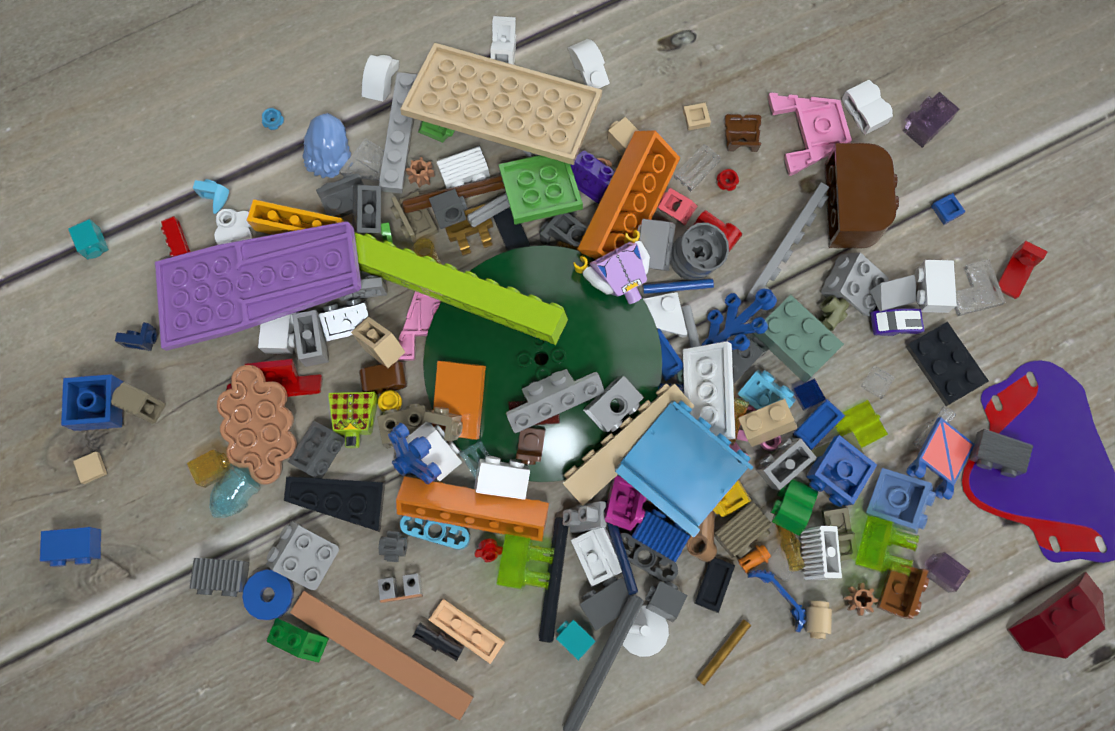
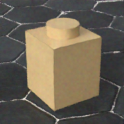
M624 117L621 121H615L609 127L608 142L623 156L634 132L639 130Z

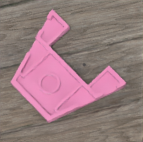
M769 93L768 101L772 116L796 112L806 148L803 151L785 154L784 160L789 176L829 156L835 143H851L852 139L840 100L817 97L805 99L798 98L797 95L786 97L778 96V93Z
M415 291L403 331H401L399 336V343L405 350V353L398 361H415L416 336H427L434 314L442 301Z

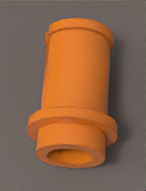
M756 545L755 550L737 560L746 574L761 563H768L771 555L764 545Z

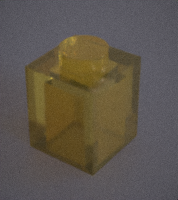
M214 449L187 463L196 485L204 488L231 474L228 468L230 462L227 456Z

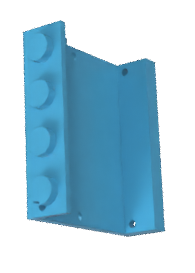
M672 400L618 464L615 472L692 537H695L700 531L699 525L748 468L752 470L753 466L748 463L751 458L739 449L735 452L729 447L732 442L721 433L717 436L709 430L712 426L701 416L696 420L689 414L692 409L681 400L678 404Z

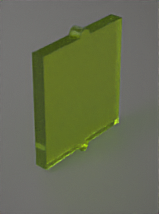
M868 400L843 412L845 416L835 426L841 437L853 432L861 448L888 435L880 421V415L875 413Z

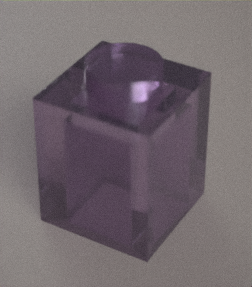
M945 552L936 555L932 554L925 563L926 570H928L927 577L948 593L957 592L970 573V570Z

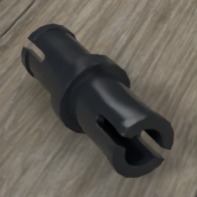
M421 622L412 636L431 646L432 651L436 652L438 650L456 662L464 649V646L446 638V634L443 632L439 634Z

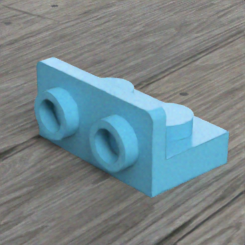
M757 370L738 393L740 397L756 410L783 399L786 400L790 408L796 401L793 397L794 393L784 385L780 387L774 382L775 377L766 370H763V372Z

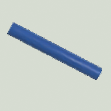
M713 279L646 284L643 285V293L714 288Z

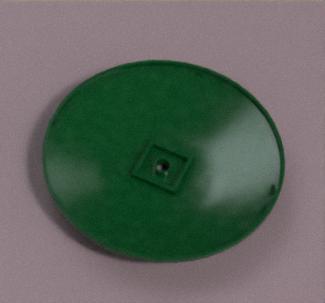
M529 246L500 253L469 271L477 275L479 279H491L506 289L507 287H513L525 296L534 295L544 303H556L562 306L568 321L556 345L450 304L440 303L430 324L424 348L423 370L426 392L433 410L437 361L486 366L479 439L458 437L457 440L452 441L476 463L479 462V459H485L486 456L500 458V462L510 463V460L521 461V459H516L520 432L514 433L506 412L528 403L522 392L523 388L533 382L543 380L555 372L567 369L573 381L597 372L604 389L618 376H625L644 397L639 402L640 406L647 400L652 402L657 398L656 392L660 388L662 375V350L653 316L643 298L629 304L624 294L618 297L612 294H605L592 286L583 276V273L575 271L573 262L579 267L584 266L580 258L581 256L586 257L588 267H591L590 263L596 259L584 255L580 251L564 247ZM538 353L548 355L549 360L545 365L541 366L535 363V356ZM596 397L531 426L546 429L541 462H536L535 465L524 464L530 469L528 481L556 482L565 480L564 474L574 465L576 468L580 467L584 463L582 458L592 449L595 452L603 446L600 442L610 433L615 435L621 430L619 427L613 432L611 430L609 432L602 431L583 409ZM613 399L610 403V408L613 412H617L620 404L618 400ZM636 410L631 415L627 413L621 420L624 421L629 416L633 419L640 412Z

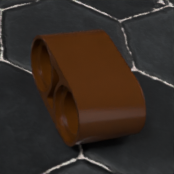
M395 362L389 368L381 364L359 370L362 392H375L377 395L388 390L397 391L407 387L403 362Z

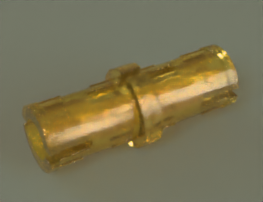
M776 525L781 538L780 547L785 552L789 570L795 572L804 569L805 563L799 547L801 544L799 539L796 538L794 533Z

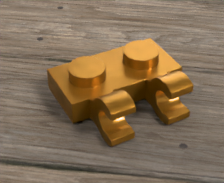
M485 204L464 211L466 219L468 214L479 209ZM491 218L475 227H472L468 220L445 227L450 243L457 240L462 256L471 253L466 239L467 236L479 233L484 248L493 245L488 229L493 228Z

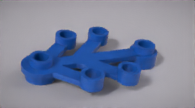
M760 289L755 295V301L738 317L737 312L738 307L741 305V299L735 293L729 294L725 298V304L728 306L725 329L719 334L720 324L724 320L721 312L716 309L709 312L707 316L711 323L709 337L701 346L727 342L726 340L729 337L737 335L734 340L728 341L732 344V350H746L750 346V340L744 334H762L768 329V324L762 317L755 318L752 323H744L759 309L769 310L773 308L777 302L774 293L769 289Z
M399 423L388 434L396 451L392 464L402 476L413 473L429 485L442 474L440 468L434 462L427 465L420 461L429 454V450L432 448L431 444L424 436L416 437L407 443L406 437L410 435L409 430L403 423Z

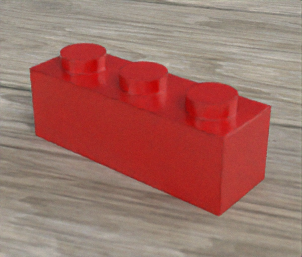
M175 216L161 221L163 226L161 230L166 235L167 239L165 241L171 249V257L190 253L180 221Z

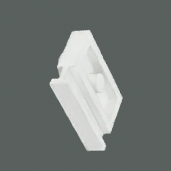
M606 527L591 530L571 540L591 587L622 573L612 539Z

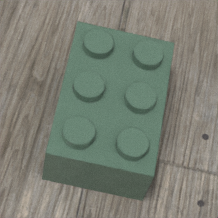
M792 295L765 319L768 324L766 332L762 334L754 333L804 383L844 345Z

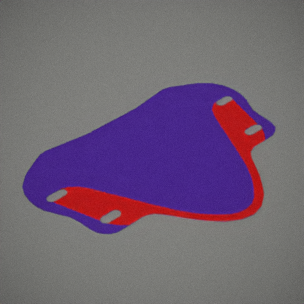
M1039 360L1025 363L1017 368L1006 380L986 388L981 395V403L989 421V431L1033 445L1027 472L1015 478L1002 475L999 469L980 468L976 465L977 462L971 461L969 458L962 476L963 491L968 499L978 508L998 517L1028 526L1034 532L1042 554L1051 562L1061 563L1077 559L1101 563L1114 561L1115 471L1095 427L1086 392L1083 386L1069 373L1049 361ZM1027 372L1034 374L1037 381L1036 387L1030 385L1026 375ZM997 395L1003 406L1001 411L996 410L992 396ZM1050 536L1057 538L1061 549L1060 552L1056 553L1053 551L1049 541ZM1097 536L1102 537L1107 548L1105 553H1101L1095 541Z

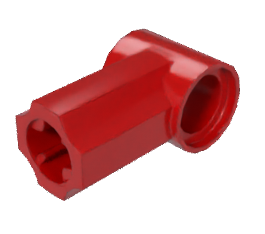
M707 210L702 212L694 225L697 223H709L717 226L728 240L729 252L742 237L741 231L731 223H723Z

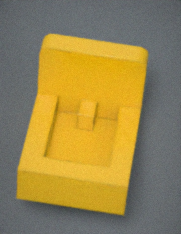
M737 480L713 511L717 515L720 514L721 517H726L752 500L741 482Z

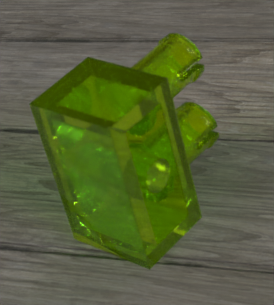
M868 515L855 565L884 574V571L888 569L910 576L912 570L901 565L912 568L913 560L891 555L889 551L890 547L896 545L916 552L918 545L908 541L919 543L920 536L897 530L896 525L892 521Z
M506 534L496 585L523 590V587L528 585L548 590L549 582L539 581V579L550 580V573L528 570L529 567L527 565L530 560L552 564L553 557L543 554L554 556L555 548L533 545L530 538Z

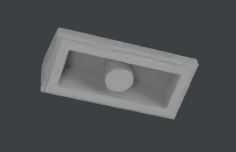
M911 275L883 282L871 289L870 292L879 311L916 302L915 276Z

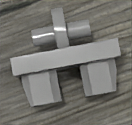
M599 501L564 510L563 525L570 526L571 533L605 528L604 509L606 502Z

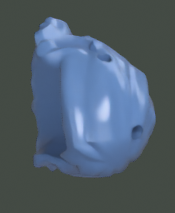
M329 113L313 118L304 137V152L302 155L305 163L304 166L307 167V171L314 172V176L320 175L321 178H334L339 175V172L346 165L350 164L352 158L344 125L340 119Z

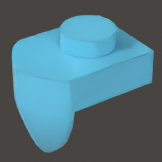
M207 179L204 181L195 180L193 185L194 191L200 198L213 200V214L218 213L223 208L229 195V189Z

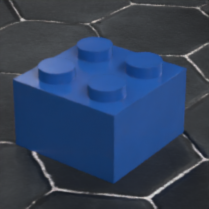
M112 374L63 378L61 426L73 431L121 428L123 410L112 405L111 400L115 389L124 381Z

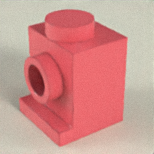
M671 188L663 194L658 206L662 212L685 226L697 208V205L692 200ZM680 204L677 211H674V206Z

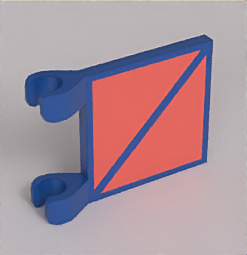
M938 417L917 458L908 466L906 473L911 477L922 478L926 473V467L943 479L934 491L936 492V497L939 499L944 497L949 500L954 494V485L975 444L943 418Z

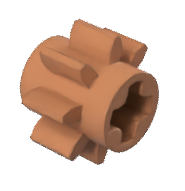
M422 157L416 161L411 160L410 168H406L410 184L416 182L419 188L425 184L430 185V177H435L434 170H431L433 167L432 163H425Z
M864 583L858 584V590L852 586L848 587L850 594L847 597H843L850 604L847 609L848 611L857 609L858 616H863L864 609L869 613L874 612L871 606L873 603L878 602V599L873 598V588L864 589ZM861 596L865 598V603L857 601L856 597Z

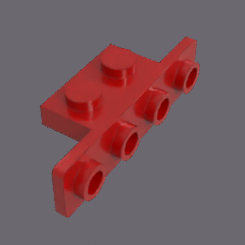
M293 359L245 364L258 367L263 372L266 382L281 384L287 392V397L319 394L321 392L322 375L298 376ZM228 384L226 390L232 389V385Z

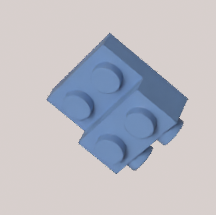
M882 468L866 514L867 516L891 523L894 527L917 534L919 529L924 530L928 515L924 513L927 505L932 507L936 492L932 491L933 487L930 482Z

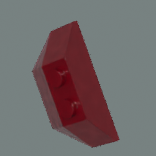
M1084 572L1006 630L1022 651L1066 659L1105 630L1103 592L1088 573Z

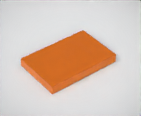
M437 361L433 410L435 407H444L449 409V413L462 415L463 429L459 437L479 439L486 366ZM439 425L445 433L446 426Z

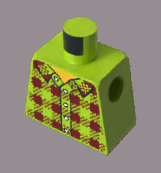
M375 392L329 393L333 431L338 435H345V448H359L360 435L372 434L379 397Z

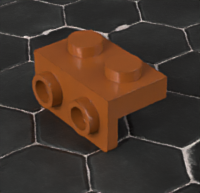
M892 560L877 608L903 619H913L914 616L919 614L921 609V602L919 601L921 593L925 592L929 584L928 570L917 569L897 560Z

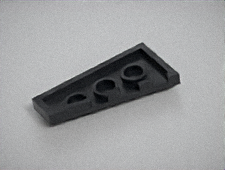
M286 476L284 501L380 532L385 483Z

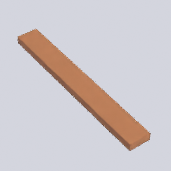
M303 591L290 612L459 721L474 698L306 591Z

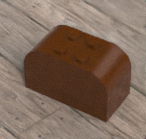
M835 143L825 162L826 185L829 186L826 192V196H828L829 248H868L875 245L893 223L896 217V210L899 207V197L895 195L898 177L897 174H894L893 160L884 148L876 144Z

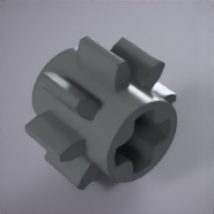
M387 531V537H380L379 555H385L384 560H387V562H399V556H406L407 538H402V533L399 531Z

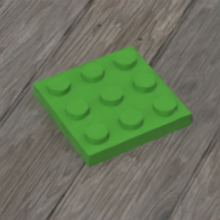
M541 155L498 164L514 224L583 209V203L570 164Z

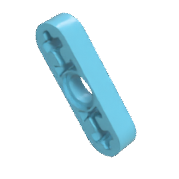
M403 516L400 521L401 530L412 537L457 550L466 548L470 543L469 532L461 526L425 520L428 522L424 526V519L415 518L416 523L424 526V535H420L421 529L413 528L412 531H409V527L406 525V522L412 521L414 517ZM434 524L442 527V534L438 538H431L429 535V528ZM447 527L451 528L449 533L458 535L459 531H462L465 541H460L459 545H456V541L453 538L447 537V542H443L447 535Z

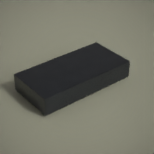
M510 207L492 216L507 251L530 246L521 223L514 224Z
M716 557L709 561L694 604L719 613L735 565Z

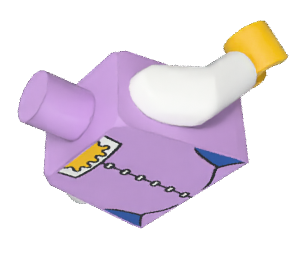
M634 230L633 237L635 239H631L628 233H626L624 237L625 245L591 262V267H588V261L584 256L580 257L584 266L579 267L575 262H573L575 271L583 273V276L595 288L605 294H612L617 297L624 294L628 303L632 304L642 298L637 286L647 281L646 274L649 269L650 256L643 243L638 241L640 237L639 231Z

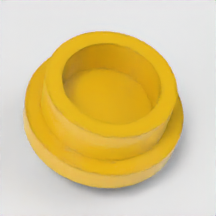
M388 390L379 396L378 406L382 412L396 409L398 412L402 406V398L396 391Z

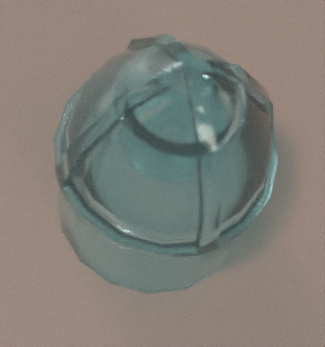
M231 466L224 476L215 483L210 493L209 508L212 517L226 518L241 512L248 507V499L253 494L259 492L261 489L260 485L243 470Z

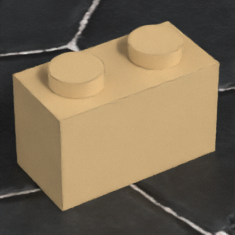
M367 317L351 331L362 348L387 368L397 362L405 353V350L394 335L370 317Z
M785 399L739 417L746 438L752 447L798 429Z

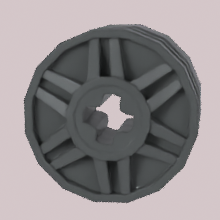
M697 223L689 227L674 241L670 264L681 278L689 281L701 280L720 268L727 260L729 254L728 240L717 226L709 223Z

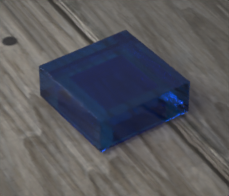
M815 378L792 389L803 411L826 400Z

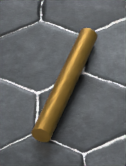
M743 619L698 676L697 680L702 685H706L749 630L751 624Z

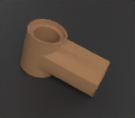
M713 510L699 525L700 531L695 537L691 536L687 541L688 552L704 562L714 559L717 553V547L714 543L715 512ZM705 543L704 550L699 553V547Z

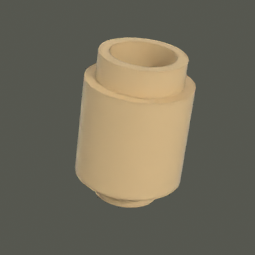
M809 601V607H806L805 632L810 633V638L826 639V635H831L832 609H829V602Z

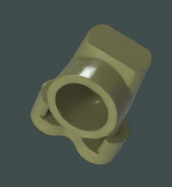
M835 295L827 297L819 306L824 313L818 320L828 330L833 331L838 323L847 317L846 310L849 307V303L843 298L837 299Z

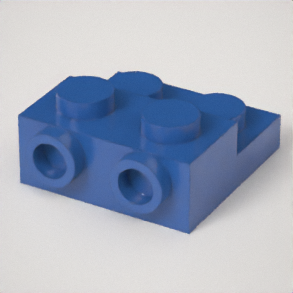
M840 435L834 436L824 454L817 457L806 477L811 480L809 484L813 489L820 492L824 490L830 495V502L836 506L854 505L877 464Z

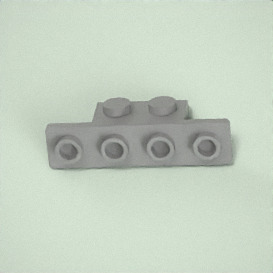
M565 369L523 388L522 392L528 403L506 412V415L514 433H517L601 395L605 391L597 372L573 381L569 372Z

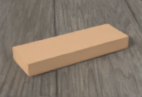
M445 599L440 602L429 619L430 622L490 664L505 643Z

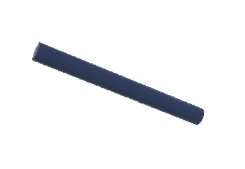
M607 522L628 594H637V585L619 528Z

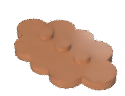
M243 365L233 372L231 377L232 389L224 391L217 400L218 412L224 418L220 425V433L229 442L227 447L229 462L238 468L248 467L251 478L255 482L270 484L280 477L282 473V460L290 458L297 448L296 438L289 431L294 423V417L292 412L284 407L287 402L285 388L277 382H266L263 372L258 367Z

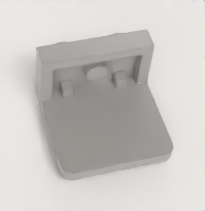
M860 252L840 254L835 261L833 270L825 281L821 293L826 298L831 295L843 297L861 314L871 316L870 313L874 311L876 303L870 290L880 283L887 282L888 277Z
M291 521L289 525L287 524L280 533L281 540L278 545L269 551L266 565L271 570L310 590H316L336 557L339 548L330 541Z

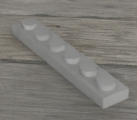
M397 72L379 180L382 192H403L414 118L401 115L400 109L418 74Z
M822 182L820 183L746 298L748 302L752 304L755 301V295L760 289H769L766 286L769 280L775 281L781 271L778 266L782 261L785 263L788 261L793 253L790 249L793 243L799 244L805 234L802 229L805 225L810 227L817 216L813 212L817 207L821 209L828 199V196L825 194L829 186Z

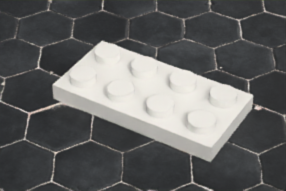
M727 341L683 349L684 395L694 405L689 414L696 420L700 416L712 426L709 430L717 436L721 433L728 440L735 439L732 344Z

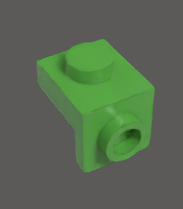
M421 121L418 133L443 143L448 137H452L455 130Z

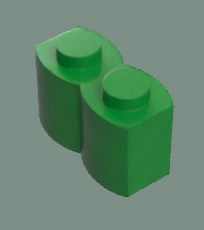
M792 479L778 491L777 496L780 497V500L775 501L770 513L774 514L772 519L774 524L800 536L808 524L818 491Z

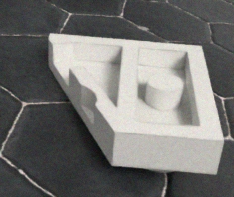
M677 292L643 299L653 316L657 330L660 329L663 333L666 331L678 334L682 338L687 337V330Z

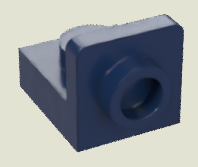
M143 322L140 333L127 330L126 333L117 332L115 342L124 348L152 351L153 344L157 340L156 328L151 324Z

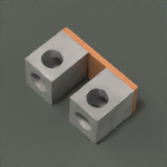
M420 574L403 576L405 592L403 597H398L396 578L378 580L380 603L423 597ZM411 579H415V585L411 587L409 582ZM390 583V589L386 591L385 585Z

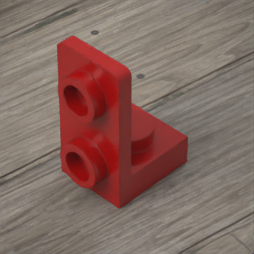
M1024 241L1014 250L996 285V289L1017 299L1033 268L1044 260L1048 251L1028 241Z

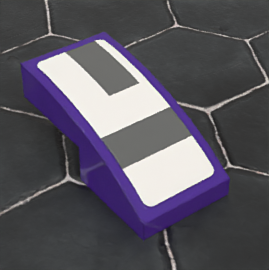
M889 309L870 313L874 335L894 336L899 333L920 334L925 332L921 309Z

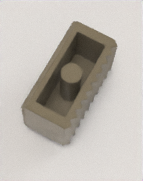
M124 382L115 389L111 400L112 405L151 424L157 422L165 407L164 402Z
M751 502L715 532L714 537L731 558L736 555L742 558L752 549L749 544L755 539L761 542L770 534L768 528L772 526V523L755 503Z

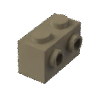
M412 404L407 406L406 410L398 412L396 409L383 412V415L377 416L382 445L387 449L393 447L388 434L399 423H403L410 434L425 423L423 421L425 411H428L425 405Z

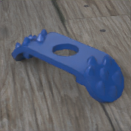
M752 570L748 573V578L757 577L764 583L771 582L793 607L791 613L795 618V632L799 633L806 622L804 620L805 609H802V605H798L774 578L775 574H772L771 571Z

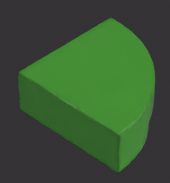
M389 222L382 223L381 234L383 242L388 241L393 244Z

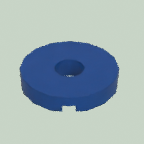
M266 569L255 573L244 586L242 596L244 607L250 615L260 620H273L281 617L289 610L294 598L292 582L289 578L273 570ZM267 588H272L275 593L273 600L270 602H266L263 599V592Z

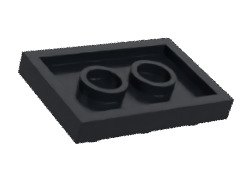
M948 321L905 346L945 406L952 404L989 382Z

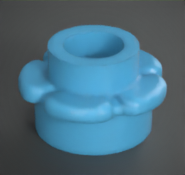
M274 108L266 109L262 114V124L270 130L278 129L284 122L281 112Z

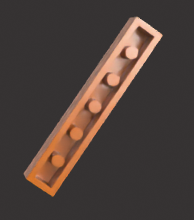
M404 476L396 498L397 515L542 541L548 517L549 503L540 500L476 493L475 489L449 485L443 482L432 481L428 485L420 478Z

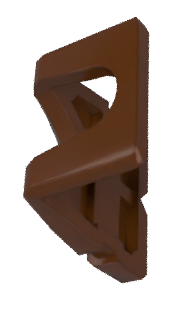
M740 114L725 115L727 151L734 152L739 147L747 146L751 147V152H758L762 144L759 142L760 115H745L744 117ZM741 138H743V139H745L747 142H738V141H739Z

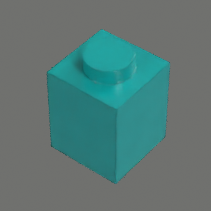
M88 219L68 228L77 252L87 260L97 258L109 250L100 227L92 220Z
M566 620L556 631L559 634L556 640L578 661L596 642L574 620L571 623Z

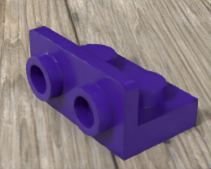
M582 151L577 155L574 165L570 164L578 190L600 204L615 171L596 159L592 154Z

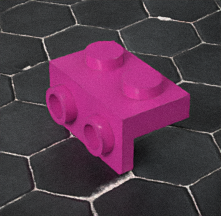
M616 476L612 479L604 514L605 521L631 531L644 518L645 509H642V506L647 498L622 477Z

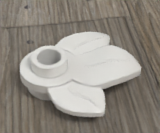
M222 209L218 212L216 216L218 228L214 234L218 245L252 239L249 229L251 226L246 221L249 214L248 211L235 212L232 209ZM228 218H232L229 223H225Z

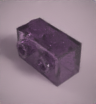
M938 92L933 98L928 96L920 105L921 109L918 112L912 111L905 119L907 124L902 131L921 148L927 145L949 124L960 110L941 92Z

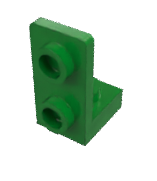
M276 618L267 638V643L298 658L319 663L329 638L305 631L282 619Z

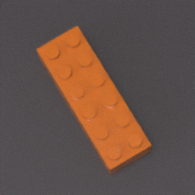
M655 130L634 132L577 249L582 254L597 260L625 245L624 237L626 233H628L631 239H635L633 231H638L639 225H642V219H652L680 160V156Z

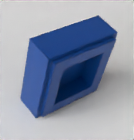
M953 193L933 203L931 206L943 225L966 212Z

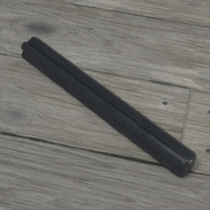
M563 517L555 518L540 624L539 641L546 643L553 642L569 528V526L563 525Z

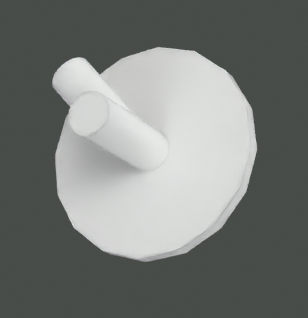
M647 605L641 607L623 642V646L630 653L640 657L652 656L658 653L666 645L669 636L666 619L646 609Z

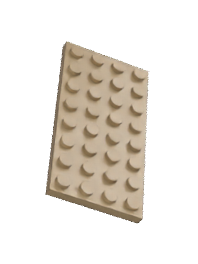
M434 43L400 110L401 115L574 165L602 97V90Z

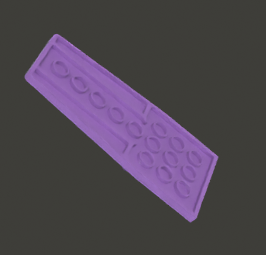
M348 222L335 223L220 244L156 261L161 348L167 351L231 335L359 291L361 289V279L353 226Z

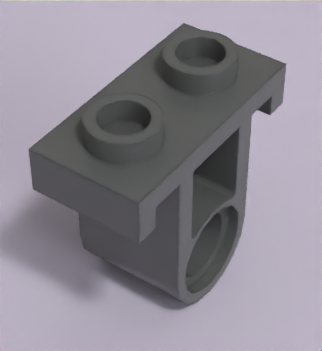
M577 211L556 215L550 222H545L541 227L540 242L545 246H549L550 238L553 237L556 241L579 247L580 242L573 241V238L575 236L583 238L587 228L574 218L577 215Z

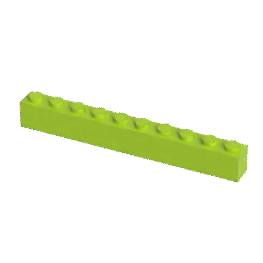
M355 233L359 270L379 278L382 277L384 280L554 345L557 344L568 321L562 306L556 303H544L534 295L525 296L513 287H507L506 289L491 279H479L472 272L465 271L463 273L448 263L444 265L439 264L429 256H417L412 250L407 248L401 250L391 242L384 241L382 243L369 234H364L363 236Z

